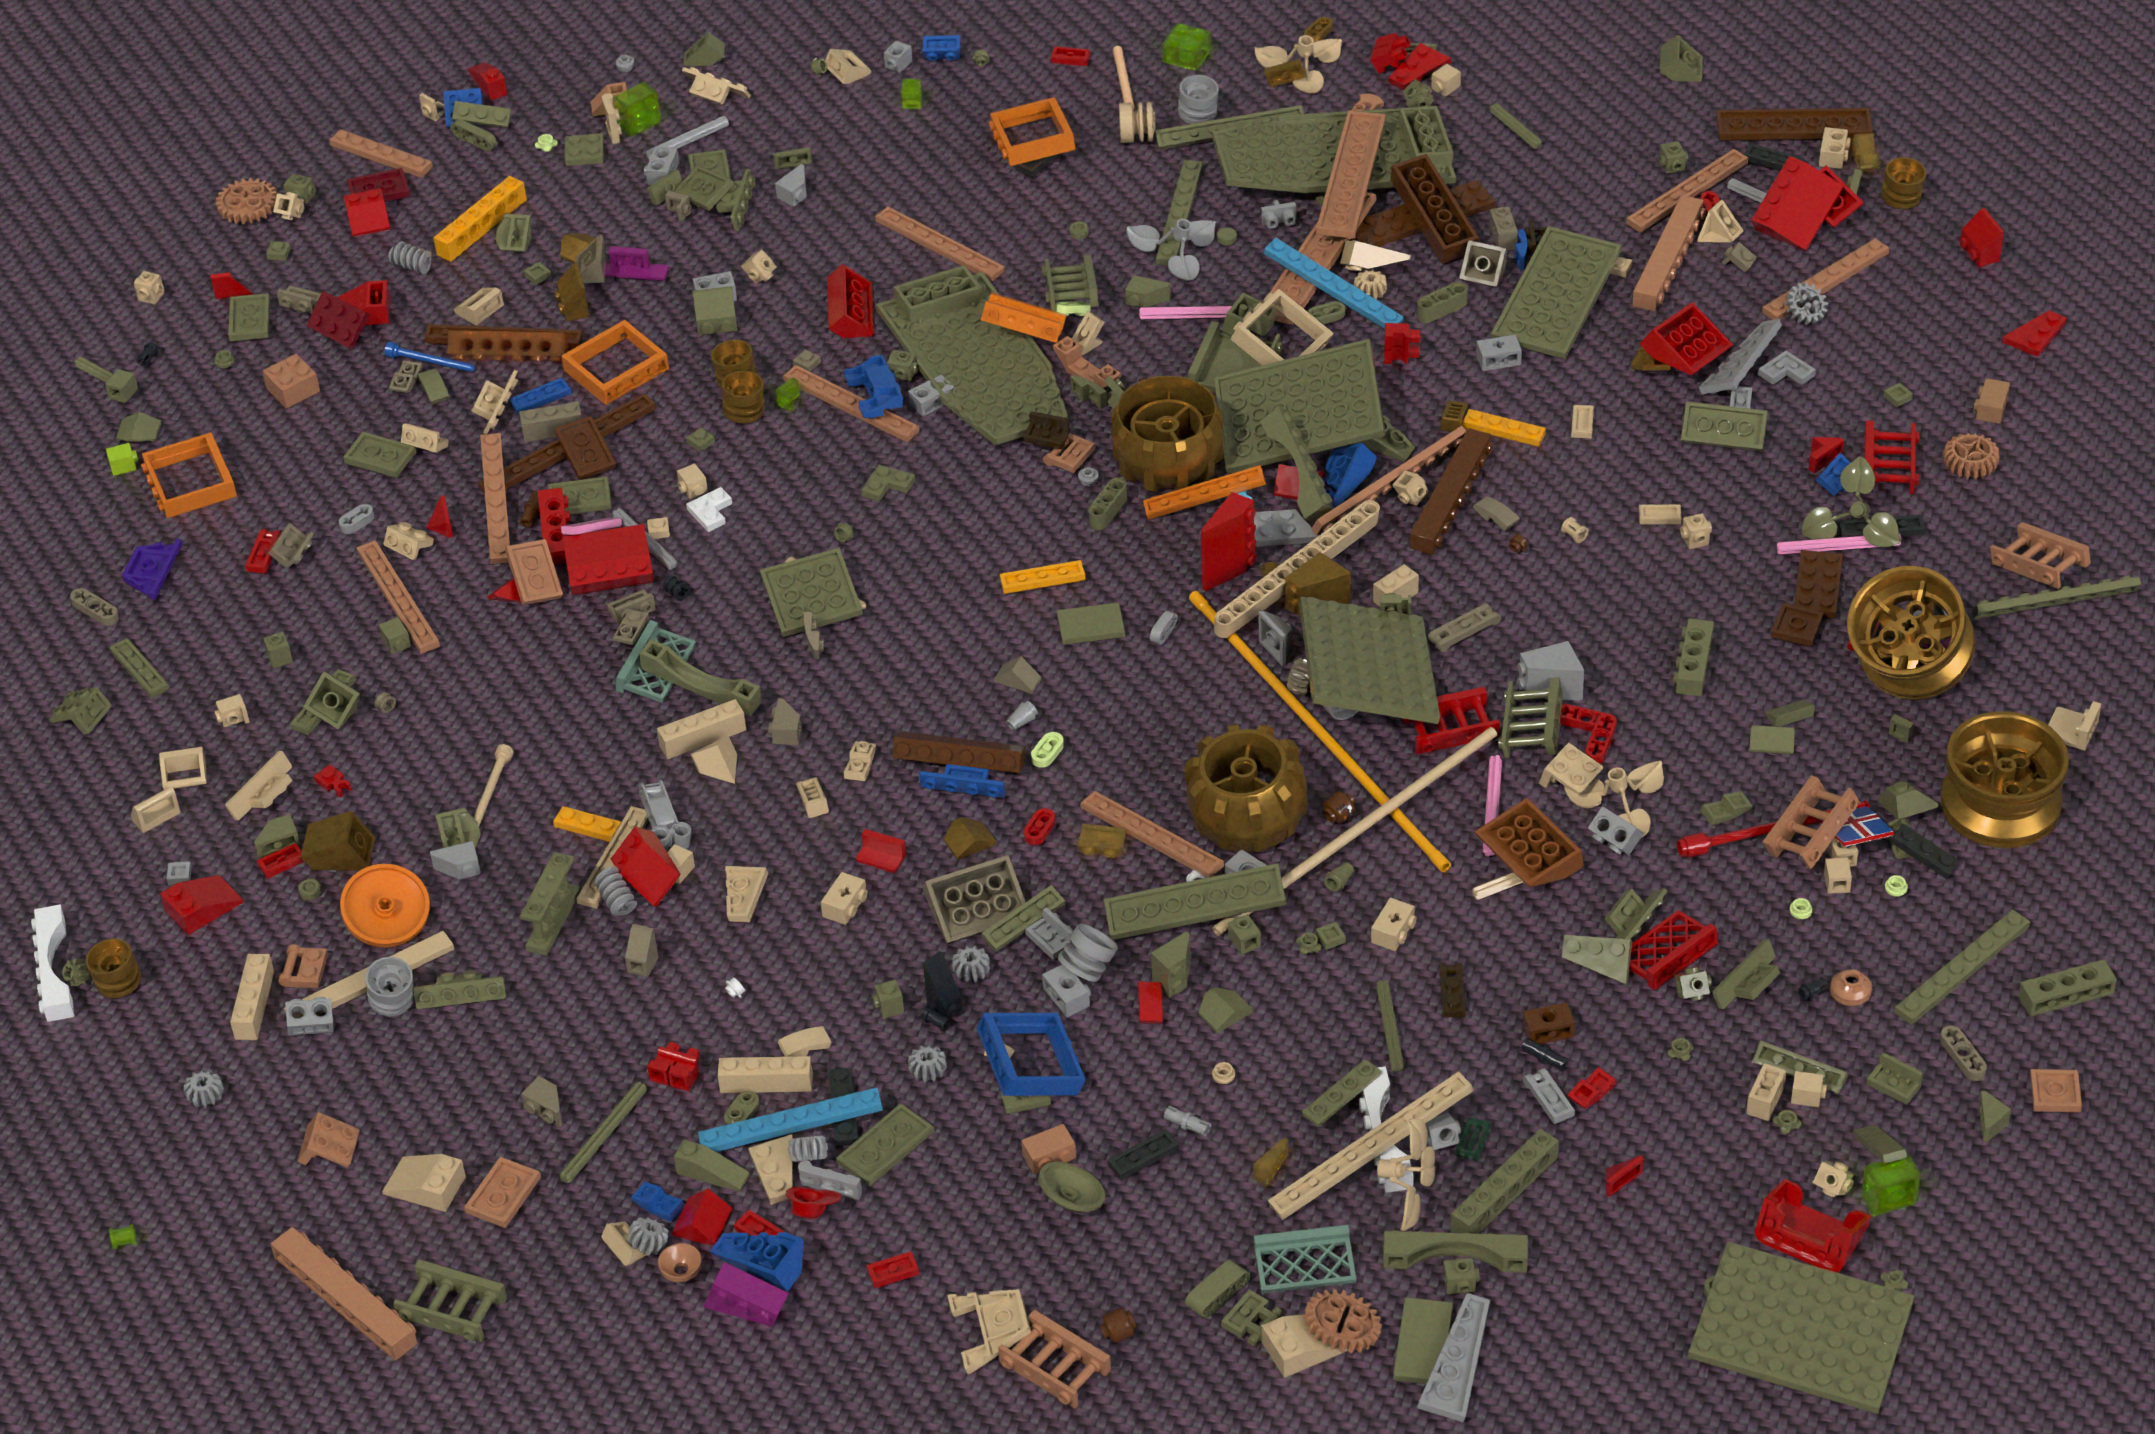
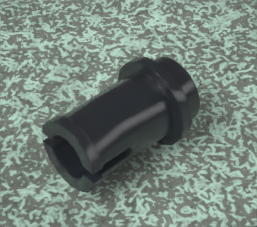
M153 342L145 344L143 352L136 359L137 363L139 364L143 360L140 365L147 367L153 356H157L158 346Z
M1819 977L1808 984H1801L1800 988H1798V994L1802 1000H1812L1813 996L1828 990L1827 985L1823 987V985L1828 983L1823 977Z
M926 1006L921 1012V1018H923L925 1023L929 1022L942 1031H945L950 1025L951 1019L937 1012L933 1006Z

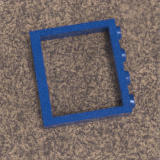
M983 1013L977 1026V1031L1003 1096L1079 1095L1082 1086L1085 1084L1084 1072L1081 1070L1078 1057L1074 1053L1071 1040L1066 1034L1065 1026L1062 1024L1058 1013ZM1047 1033L1064 1076L1017 1077L1000 1034Z

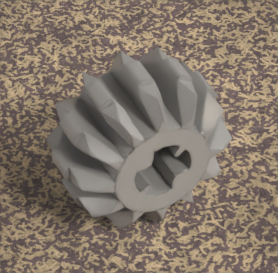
M966 945L965 950L958 949L957 954L953 955L952 970L958 977V980L964 979L966 983L969 980H973L976 983L977 978L984 979L985 974L989 973L990 958L984 951V948L978 950L976 945L973 948H969Z
M929 1044L927 1048H924L920 1045L919 1050L913 1049L912 1055L908 1059L909 1072L911 1075H914L916 1081L923 1079L924 1083L930 1079L935 1082L936 1077L942 1078L943 1072L947 1068L946 1056L944 1052H941L939 1046L932 1048Z
M201 1070L198 1074L193 1072L192 1077L186 1078V1084L184 1085V1093L190 1104L193 1103L196 1108L200 1105H203L205 1108L207 1104L215 1105V1100L221 1099V1093H223L224 1089L221 1078L218 1074H214L212 1070L206 1073Z
M823 1136L793 1138L789 1141L788 1153L790 1154V1160L793 1162L818 1160L827 1157L828 1146L826 1138Z
M639 1217L637 1221H633L628 1234V1242L632 1244L633 1249H638L639 1253L645 1252L647 1255L651 1253L657 1255L659 1251H663L666 1247L668 1230L664 1228L663 1223H658L657 1219L651 1220L649 1217L646 1219Z

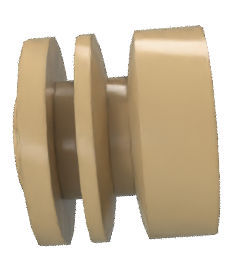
M1142 102L1138 104V111L1133 110L1132 103H1119L1121 143H1133L1135 134H1139L1140 141L1144 142V133H1148V142H1153L1155 112L1151 102H1147V111H1142Z

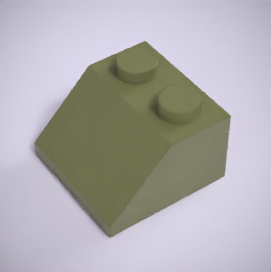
M1676 35L1661 46L1660 71L1664 76H1667L1672 81L1700 82L1702 80L1703 56L1680 36Z
M732 286L693 291L698 336L737 331Z
M1187 931L1151 952L1152 982H1160L1161 991L1168 998L1182 992L1187 987L1191 965L1190 934Z

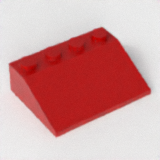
M1789 156L1751 219L1754 229L1806 251L1844 186L1808 163Z
M1693 302L1652 329L1640 343L1646 353L1653 359L1689 375H1693L1733 346L1727 337Z
M1232 492L1201 529L1202 587L1204 591H1208L1245 573L1250 566L1255 564L1257 555L1255 554L1256 525L1254 524L1256 510L1254 509V500Z
M644 524L563 537L572 595L654 582Z

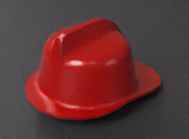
M792 1187L786 1190V1196L791 1200L792 1214L807 1219L821 1216L826 1205L836 1203L842 1197L839 1192L806 1187Z

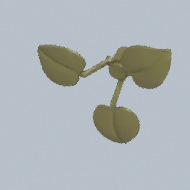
M1862 456L1847 465L1840 476L1842 487L1847 492H1855L1857 502L1851 505L1850 511L1832 517V512L1829 508L1818 507L1806 516L1802 525L1803 536L1812 540L1834 538L1837 533L1838 527L1834 520L1851 515L1855 518L1865 517L1868 525L1863 529V535L1870 544L1879 547H1889L1901 542L1898 525L1892 515L1886 512H1879L1874 514L1871 520L1869 519L1870 507L1866 502L1862 501L1863 499L1860 497L1859 492L1862 494L1870 493L1875 485V476L1872 467Z

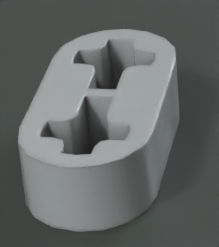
M361 504L339 519L340 531L344 534H352L373 521L374 512L372 506Z
M1166 610L1152 628L1150 634L1151 642L1159 645L1165 642L1176 626L1178 618L1176 613Z

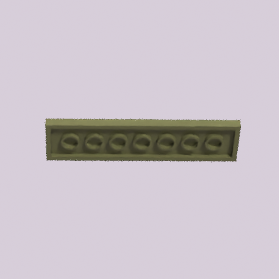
M1279 864L1104 899L1112 940L1287 905Z

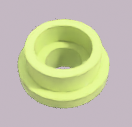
M1891 876L1885 883L1886 892L1892 896H1902L1907 892L1908 885L1901 876Z
M1798 898L1790 905V914L1797 919H1806L1812 914V906L1808 900Z

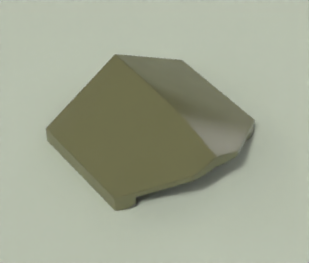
M505 214L504 219L497 228L495 238L500 251L526 252L532 239L531 215Z
M140 411L122 419L116 440L134 442L151 440V442H156L162 424L161 420Z
M465 808L435 815L443 848L473 841L476 848L481 836L479 825Z
M1217 987L1205 993L1199 1009V1016L1216 1033L1253 1013V1009L1236 991Z

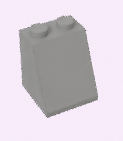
M1569 641L1520 653V663L1517 664L1519 671L1517 685L1520 690H1543L1550 687V678L1559 677L1563 690L1562 700H1583L1584 669Z

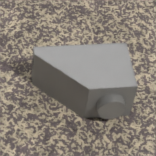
M800 164L775 183L777 198L793 207L806 198V179L803 164Z
M473 841L430 851L433 868L457 879L481 874Z

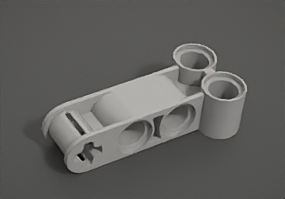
M660 779L656 783H639V794L652 827L651 831L656 834L665 850L668 851L669 847H673L674 844L688 849L690 846L691 827L685 822H678L663 781Z

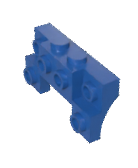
M883 355L871 356L861 365L844 369V377L848 386L865 385L870 399L859 401V410L863 418L883 416V409L903 407L900 385L896 383L894 372L891 373Z

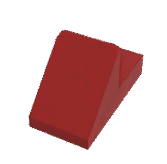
M1813 437L1808 470L1815 474L1830 464L1839 453L1843 455L1844 439Z

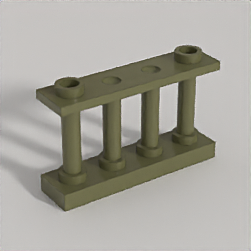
M1083 255L1084 263H1080V265L1051 268L1049 259H1045V266H1041L1042 278L1047 280L1046 303H1050L1051 310H1055V301L1079 298L1089 300L1090 307L1098 306L1097 285L1091 255Z
M1559 677L1550 678V687L1546 689L1518 692L1515 691L1513 681H1508V689L1504 691L1506 705L1502 737L1498 738L1499 749L1503 750L1505 758H1510V749L1515 746L1542 744V746L1546 747L1548 755L1556 754L1563 698ZM1548 699L1545 705L1516 707V700ZM1546 714V718H1543V720L1514 722V716ZM1544 729V733L1541 736L1512 738L1513 731Z
M553 852L520 915V919L532 921L533 932L525 945L528 952L548 955L580 893V886L569 884L567 880V873L575 860L574 856Z
M418 1259L414 1266L418 1280L416 1287L407 1302L397 1299L393 1302L394 1308L401 1319L463 1336L467 1340L483 1342L484 1335L480 1323L491 1304L504 1305L507 1299L504 1284ZM431 1284L440 1287L428 1309L416 1305L427 1285ZM448 1291L461 1293L449 1315L437 1312ZM470 1297L482 1299L471 1321L459 1318Z

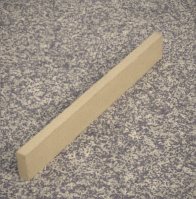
M441 931L390 957L402 959L413 970L454 950V945L445 932ZM368 967L302 1000H313L316 997L331 998L332 1009L367 992L365 975ZM317 1012L315 1015L319 1016L324 1012ZM296 1013L293 1015V1017L301 1018L303 1017V1015L300 1013Z

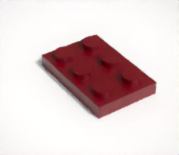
M403 168L347 179L350 194L381 188L384 202L410 196Z
M322 291L306 326L353 349L370 314Z

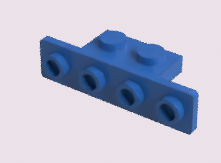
M946 764L944 774L924 771L919 773L920 786L927 789L963 792L970 795H986L993 798H1004L1006 794L1004 782L988 780L989 769Z

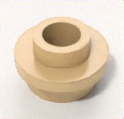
M1221 1062L1213 1069L1212 1077L1217 1083L1228 1084L1234 1080L1235 1070L1231 1064Z

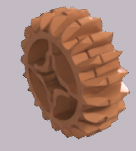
M1967 432L1966 435L1959 433L1958 437L1953 436L1947 442L1943 452V460L1947 470H1951L1952 474H1958L1959 478L1964 476L1966 479L1971 477L1975 480L1977 477L1984 479L1985 475L1990 476L1997 468L2000 458L1999 448H1997L1996 443L1991 442V438L1985 439L1984 434L1978 436L1976 432L1974 435H1970Z

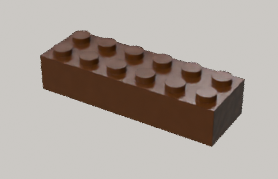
M1424 154L1392 165L1390 180L1441 264L1464 257L1468 240L1478 242L1479 237L1429 156Z

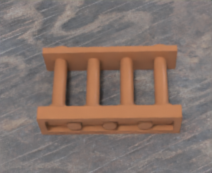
M2024 522L2017 526L2018 539L2007 548L2003 549L1995 545L1990 546L1992 564L2058 589L2061 587L2060 573L2074 563L2086 568L2091 564L2089 546ZM2023 545L2031 547L2022 555L2014 553ZM2040 551L2047 553L2039 561L2031 559ZM2056 557L2063 559L2056 567L2047 565Z
M1811 775L1762 843L1769 854L1776 858L1784 849L1800 854L1807 868L1812 869L1852 812L1857 808L1860 801L1852 788H1848L1843 796L1827 792L1819 778ZM1820 799L1836 804L1830 813L1814 808ZM1808 816L1824 821L1818 830L1804 826L1802 823ZM1796 832L1812 837L1805 847L1789 842Z
M1033 1310L1028 1316L1031 1333L1021 1339L1012 1350L1001 1344L998 1347L999 1361L1005 1368L1014 1370L1057 1397L1061 1403L1068 1404L1076 1409L1078 1407L1077 1390L1094 1372H1098L1106 1377L1111 1371L1110 1356L1038 1311ZM1037 1337H1042L1049 1343L1031 1362L1020 1356ZM1055 1349H1061L1068 1353L1049 1374L1039 1368ZM1075 1360H1079L1087 1365L1069 1385L1058 1380Z

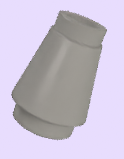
M1021 702L1006 721V724L1012 731H1015L1034 720L1038 711L1031 702Z

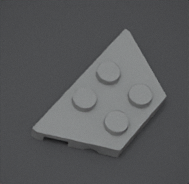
M1296 509L1256 512L1255 547L1310 543L1318 537Z

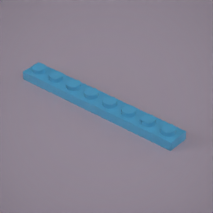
M1275 238L1264 249L1266 256L1385 329V323L1403 322L1404 317L1281 240Z
M878 1087L700 1131L698 1135L700 1144L718 1152L882 1111L883 1108Z

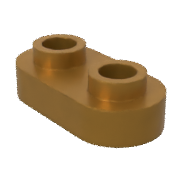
M1329 17L1316 19L1305 29L1304 35L1312 37L1314 42L1321 41L1333 30V20Z

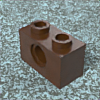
M1567 1002L1523 1011L1522 1026L1526 1037H1529L1531 1040L1544 1044L1574 1038L1575 1021Z

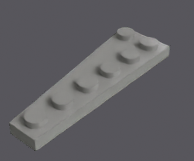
M1780 319L1762 322L1739 345L1740 349L1730 354V361L1722 363L1718 367L1719 372L1716 375L1711 374L1700 385L1701 394H1715L1723 390L1732 391L1736 389L1740 381L1746 376L1748 370L1769 345L1771 339L1777 334V331L1782 326Z
M1469 1293L1466 1294L1418 1402V1409L1460 1422L1464 1421L1486 1322L1489 1299Z

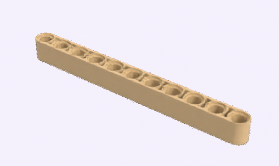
M1372 500L1363 502L1218 611L1215 615L1214 633L1221 638L1231 636L1256 617L1258 612L1264 611L1285 595L1286 576L1319 552L1330 559L1334 558L1375 527L1379 518V504Z

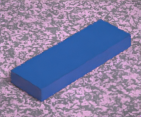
M559 378L510 398L509 403L517 415H519L520 411L538 408L570 395L572 392L563 378Z

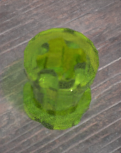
M133 1224L116 1230L109 1228L113 1249H117V1246L124 1244H137Z

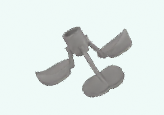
M1179 219L1175 228L1171 227L1170 231L1160 240L1158 231L1147 225L1127 226L1126 232L1131 244L1144 252L1154 251L1156 244H1161L1173 233L1174 238L1181 242L1180 256H1173L1169 259L1168 269L1174 276L1191 281L1197 277L1200 267L1199 262L1194 256H1184L1186 239H1191L1194 245L1202 247L1210 245L1214 239L1215 221L1190 222L1187 219Z

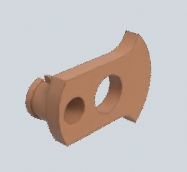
M1359 94L1360 100L1353 106L1351 111L1376 110L1379 107H1383L1384 102L1380 97L1373 94Z

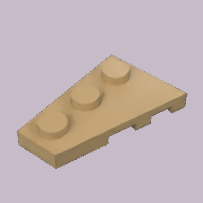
M725 866L727 874V917L732 922H750L768 876L767 868Z
M792 1134L748 1148L770 1205L789 1199L786 1196V1190L793 1187V1161L790 1160V1154L788 1153L789 1141L793 1139Z

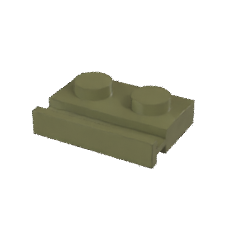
M1395 593L1380 595V611H1396L1411 615V595H1408V598H1402V595Z

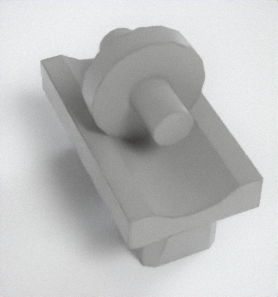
M1273 200V206L1261 207L1262 226L1267 225L1269 229L1276 228L1278 223L1283 222L1288 226L1295 225V202L1279 204L1278 200Z

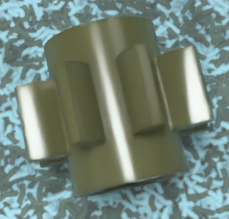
M84 959L68 960V964L62 970L63 978L70 981V986L85 985L91 974L87 965L83 964Z

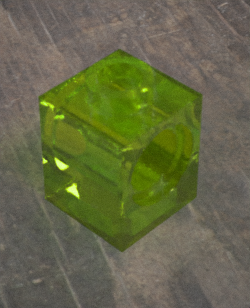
M902 79L901 97L903 109H921V79Z

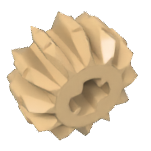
M1365 270L1364 273L1359 272L1358 276L1355 277L1354 286L1374 299H1377V297L1382 298L1383 294L1386 293L1385 275H1381V271Z

